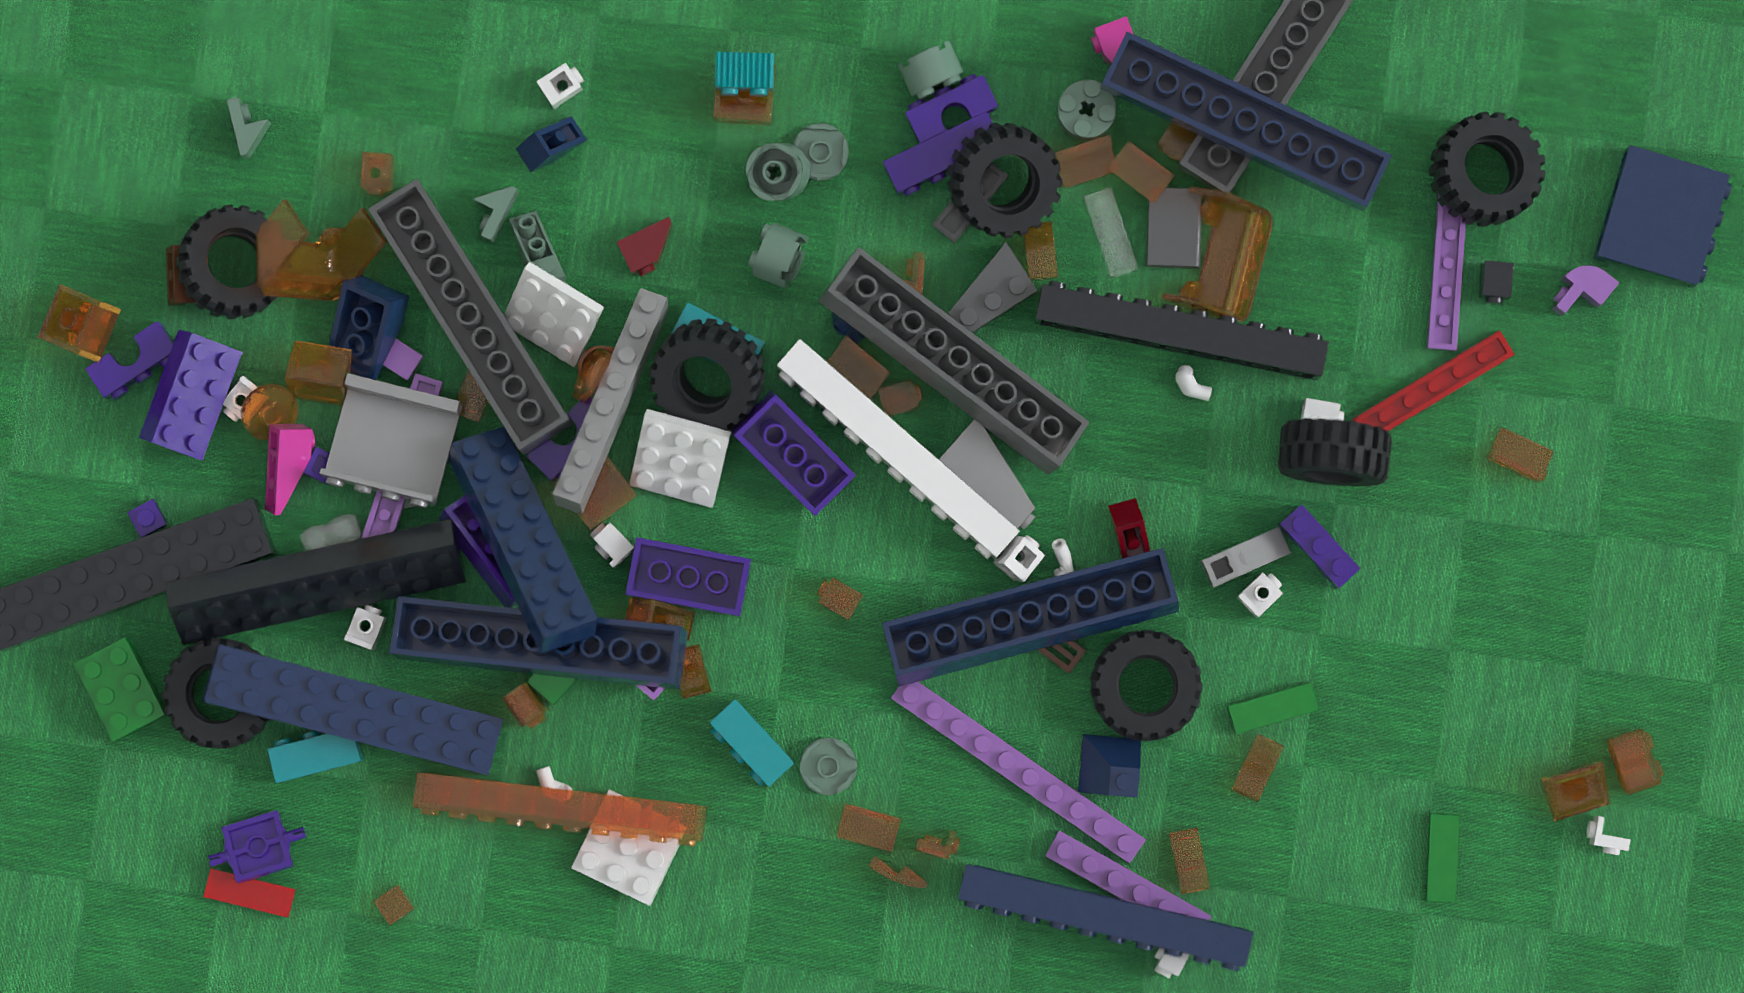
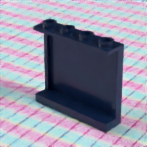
M1632 145L1628 146L1624 151L1593 258L1600 261L1610 260L1689 284L1688 287L1691 288L1697 286L1699 282L1703 283L1708 266L1704 265L1707 254H1712L1716 242L1712 235L1715 227L1719 228L1724 215V211L1720 210L1723 199H1728L1732 184L1728 183L1730 175Z

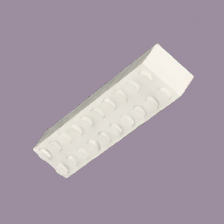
M801 339L777 364L780 371L778 375L783 382L791 388L794 385L798 386L802 390L800 396L812 407L816 403L824 409L822 415L831 424L836 426L839 422L846 428L844 435L856 445L859 442L863 443L867 447L866 454L877 464L881 461L890 467L887 472L895 480L901 483L904 479L912 487L909 489V492L921 502L927 499L933 505L931 511L942 521L946 518L951 520L955 524L953 530L964 540L970 537L977 543L975 549L983 557L988 559L992 556L996 559L1019 533L1015 526Z

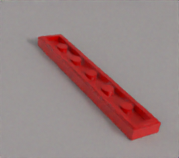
M1499 330L1353 418L1351 421L1370 424L1389 431L1515 354Z

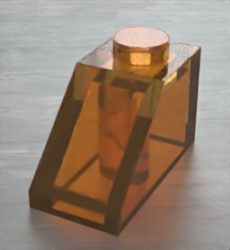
M630 598L625 620L682 626L688 632L687 640H690L695 612L652 598Z

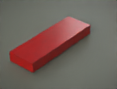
M210 868L203 897L288 918L296 889L258 879L238 884L234 873Z

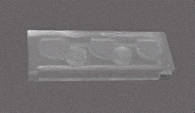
M1110 187L1084 196L1083 198L1110 278L1137 271L1139 268L1112 188Z

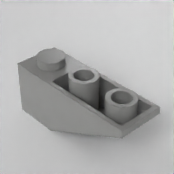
M1277 527L1200 561V564L1211 588L1286 556L1291 552L1280 527Z

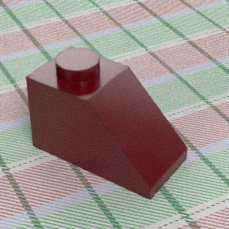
M669 217L617 241L633 276L639 274L640 277H643L656 270L654 266L660 262L673 226Z
M1136 498L1108 505L1121 559L1149 552L1150 547L1146 527Z

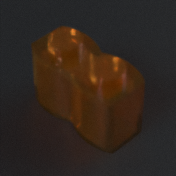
M523 683L502 698L522 728L528 726L530 729H534L547 720L544 715L548 710L529 683Z
M1637 728L1606 739L1608 750L1624 794L1630 795L1662 784L1660 777L1664 775L1660 762L1652 757L1651 749H1654V744L1649 732L1644 733L1642 728Z

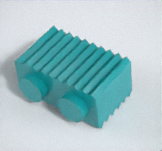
M716 52L715 90H721V95L737 96L738 91H750V96H767V91H774V53Z

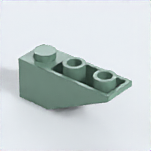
M533 211L510 218L509 223L524 268L531 262L566 284L565 274L537 212Z

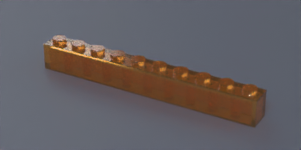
M417 772L413 807L421 808V814L438 816L440 810L450 812L449 817L466 819L467 814L478 815V821L495 822V817L507 818L506 824L523 826L524 821L535 822L534 827L552 829V824L564 825L563 831L579 833L581 827L591 828L594 835L609 836V831L621 832V838L638 839V834L649 835V841L666 843L667 838L678 839L679 845L695 846L696 841H704L707 806L425 772Z

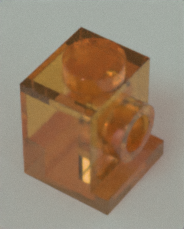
M362 152L361 188L367 190L368 195L384 196V191L392 192L394 157L392 154ZM376 168L380 169V177L372 178L371 171Z

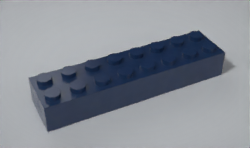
M502 426L451 443L448 459L540 654L594 636L598 618L506 428Z

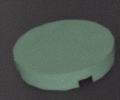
M824 123L811 124L803 129L794 139L793 145L798 147L810 162L809 179L831 180L839 175L847 165L849 157L848 142L843 134L832 125Z
M827 737L816 740L805 749L801 756L800 772L802 779L811 790L818 794L833 795L841 793L851 785L856 776L857 761L855 754L846 743L839 739Z

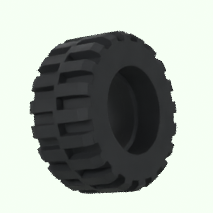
M1480 112L1475 116L1470 115L1464 118L1439 138L1436 143L1437 148L1432 151L1430 160L1434 161V164L1429 167V176H1434L1435 179L1430 185L1432 191H1438L1441 196L1437 199L1441 206L1446 204L1451 208L1448 214L1456 218L1460 215L1463 217L1462 222L1468 225L1477 222L1478 227H1487L1491 224L1496 226L1521 214L1522 211L1534 203L1533 199L1539 196L1542 190L1539 183L1545 180L1546 171L1541 170V166L1546 163L1543 154L1539 155L1537 149L1541 147L1538 139L1533 141L1529 136L1532 131L1527 126L1524 128L1518 126L1520 120L1514 117L1506 120L1504 113L1495 112L1490 115L1488 112ZM1477 144L1487 145L1498 151L1505 159L1509 170V181L1502 193L1497 195L1484 193L1477 189L1469 180L1465 169V157L1467 151L1472 146Z
M1006 122L1004 126H1001L999 123L989 124V129L984 130L980 127L974 130L975 136L971 139L966 136L961 141L964 145L960 151L955 149L951 156L955 160L954 165H948L947 174L951 177V180L947 182L948 191L952 194L951 200L953 205L972 226L979 231L983 230L987 235L995 237L997 234H1000L1003 238H1012L1013 233H1017L1019 236L1028 234L1027 228L1030 226L1037 229L1042 225L1040 219L1044 215L1049 218L1054 212L1050 207L1053 202L1058 203L1061 196L1057 192V187H1062L1063 178L1058 175V172L1061 171V166L1054 157V151L1031 130L1023 126L1018 127L1014 123ZM1001 156H1019L1027 164L1029 172L1028 182L1024 191L1018 198L1007 204L993 205L987 202L982 196L980 189L981 178L987 166Z
M232 204L224 205L221 209L217 210L214 208L207 211L204 216H200L188 229L178 248L179 255L176 259V268H179L180 272L178 275L179 282L184 284L186 288L184 293L189 299L193 298L197 302L195 306L203 310L206 308L211 311L210 315L215 317L224 315L227 319H236L240 316L247 318L267 308L284 289L287 283V276L291 271V265L289 264L291 251L290 248H286L285 242L287 238L284 232L279 233L276 229L278 224L273 219L270 222L265 219L264 212L260 210L252 212L249 210V206L240 205L239 208H233ZM227 236L241 238L256 250L261 267L254 282L243 288H232L223 285L214 278L207 265V254L211 245L218 239Z
M707 318L704 324H702L700 319L692 320L688 326L682 324L674 333L668 336L659 348L650 367L649 375L653 378L649 384L650 390L657 393L654 397L656 405L658 407L663 406L665 409L663 411L664 414L726 431L731 430L734 425H739L751 412L764 388L762 383L765 380V370L760 369L764 361L761 354L756 355L755 353L757 349L753 340L748 342L744 338L746 333L743 330L739 329L738 332L731 328L732 324L726 321L720 325L717 324L716 319ZM701 356L718 362L729 375L731 392L719 397L700 393L687 380L684 372V361L691 357Z
M1325 418L1289 420L1281 428L1277 467L1284 476L1311 483L1351 487L1377 486L1383 484L1388 478L1392 438L1387 430L1354 421Z
M1153 630L1135 631L1117 638L1104 648L1091 672L1090 693L1096 712L1108 727L1119 735L1133 740H1160L1177 733L1193 718V714L1201 701L1200 695L1203 683H1201V671L1195 662L1194 655L1178 639H1174L1169 634ZM1141 658H1150L1161 662L1169 670L1173 679V692L1170 700L1163 708L1152 713H1140L1132 710L1124 703L1119 692L1121 673L1128 664Z
M211 638L209 640H201L195 642V645L180 652L181 655L177 659H173L169 665L171 669L164 676L165 690L162 691V699H165L166 707H164L165 714L170 717L171 725L175 731H179L183 738L189 742L196 743L198 746L223 749L245 744L251 741L255 735L260 734L265 729L264 726L267 721L271 719L240 711L236 716L228 720H211L197 709L193 698V690L197 678L205 670L211 668L217 644L258 655L261 654L252 649L250 645L233 639Z

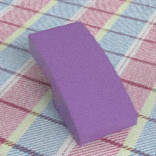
M395 339L383 365L409 381L424 356Z

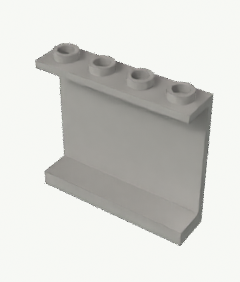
M347 373L344 383L348 388L326 468H321L320 470L321 476L326 478L327 484L343 487V484L346 483L354 485V490L361 493L371 494V491L374 490L382 492V497L389 500L399 501V497L409 499L411 505L420 508H427V504L436 506L450 454L451 443H453L462 411V404L457 400Z

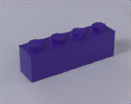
M987 111L883 161V167L897 195L899 196L904 193L905 197L911 196L921 190L920 185L928 181L933 185L947 178L945 173L948 171V165H954L955 162L951 156L955 149L960 151L964 146L961 141L966 136L969 139L975 136L974 130L980 127L986 130L989 129V124H992Z
M464 495L445 508L438 520L451 519L462 552L505 608H512L517 605Z

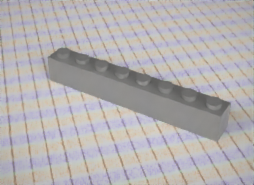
M640 288L553 492L555 505L583 514L669 311L667 297Z

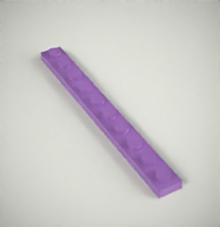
M915 682L900 686L891 697V699L1128 863H1131L1146 841L1145 838L921 683Z

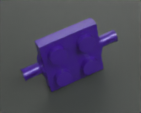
M275 810L221 827L225 839L224 851L208 855V859L210 860L211 867L228 862L233 869L236 882L240 884L294 867L290 854V842L307 838L304 826L287 831L283 827L279 811Z

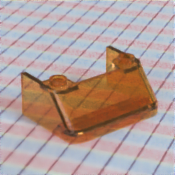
M1190 187V193L1205 199L1202 207V217L1205 224L1212 227L1199 282L1188 281L1182 287L1180 296L1163 293L1162 299L1189 310L1208 312L1209 315L1220 317V315L1237 318L1238 322H1243L1248 318L1254 300L1273 225L1272 215L1268 210L1229 192Z
M282 200L268 220L259 228L256 236L257 285L266 296L324 301L339 299L343 281L360 276L387 241L365 208H360L345 228H328L322 232L316 243L304 242L309 232L289 202Z

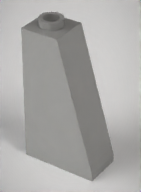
M974 419L942 455L939 461L1017 529L1020 526L1024 530L1035 518L1031 514L1035 507L984 426Z

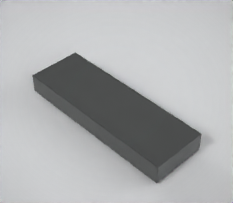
M992 162L985 169L980 183L981 194L987 202L1008 177L1005 172ZM952 200L932 224L936 230L954 244L970 225L953 205Z

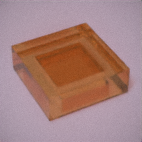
M399 884L373 901L389 925H392L415 909Z

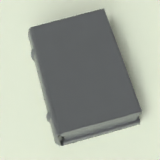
M1149 188L1146 267L1200 268L1202 253V189Z

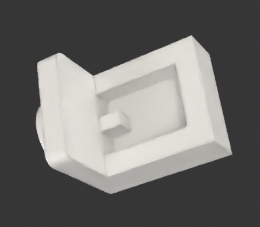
M1594 816L1593 821L1588 822L1586 837L1590 838L1589 844L1603 846L1602 852L1620 855V850L1629 851L1630 839L1602 834L1604 817Z

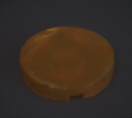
M598 348L594 351L595 360L593 362L589 360L588 363H585L574 384L575 391L572 393V397L582 403L593 394L608 368L611 353L603 348Z
M276 384L262 385L251 391L243 401L240 410L241 421L246 430L257 439L269 440V424H295L299 414L298 403L292 393L282 385Z

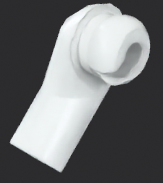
M1188 365L1180 366L1176 373V382L1185 396L1209 401L1212 387L1197 384L1193 376V369Z
M1056 539L1052 543V548L1060 568L1054 570L1055 577L1074 572L1071 553L1064 539Z
M550 766L536 770L543 794L546 797L558 802H566L571 799L573 789L567 784L554 780Z

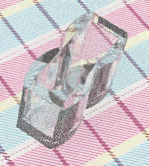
M342 515L333 519L327 526L317 525L305 530L300 535L305 551L362 539L364 531L358 516Z

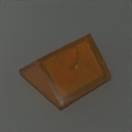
M295 341L285 374L289 397L343 406L348 389L344 383L347 373L350 374L352 350Z
M1594 761L1540 778L1554 821L1610 804L1605 767L1602 761Z

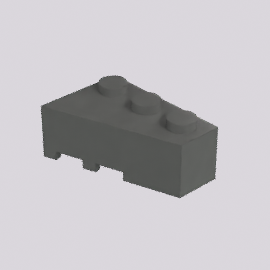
M1007 242L948 313L949 316L973 334L1037 293V289Z

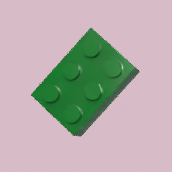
M124 637L74 663L113 742L120 741L167 717L164 711L166 705L132 638Z

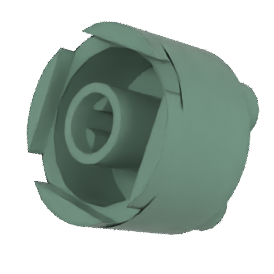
M949 40L943 42L946 48L942 50L936 45L907 59L910 65L905 67L902 62L897 65L911 96L917 95L918 99H922L935 93L934 86L943 83L947 87L962 80L959 74L964 71Z
M1095 80L1078 81L1070 85L1061 95L1057 108V120L1060 128L1068 137L1078 141L1092 142L1100 139L1109 131L1116 115V104L1112 94L1100 89L1101 83ZM1083 105L1086 108L1091 107L1093 109L1091 117H1088L1087 114H1080Z
M779 142L763 145L754 150L747 161L746 175L749 186L757 196L768 201L792 199L799 195L808 183L810 162L805 154L792 144ZM780 166L782 175L776 177L777 172L774 170V167Z
M777 223L773 225L765 224L760 235V240H763L758 251H753L748 266L752 267L754 277L783 289H788L789 286L786 281L793 282L801 267L806 253L801 250L802 243L808 245V236Z

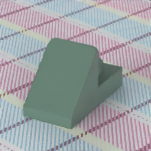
M238 97L228 99L227 104L240 156L244 159L250 158L270 127L271 122L266 119L248 124L247 121L251 120L248 104H243Z
M511 186L473 199L479 205L492 210L491 215H485L479 227L482 230L481 236L483 239L494 243L519 194L516 188Z

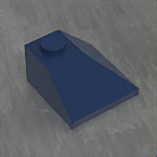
M1083 734L1078 792L1138 798L1141 741L1129 738Z

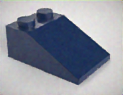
M363 275L343 281L325 361L358 376L376 380L404 323L410 296Z

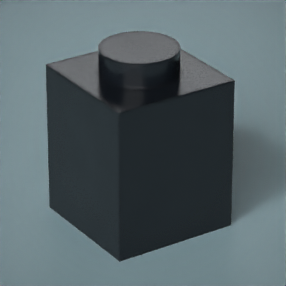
M1487 260L1481 263L1478 298H1486L1485 303L1497 305L1503 304V300L1510 299L1514 263Z

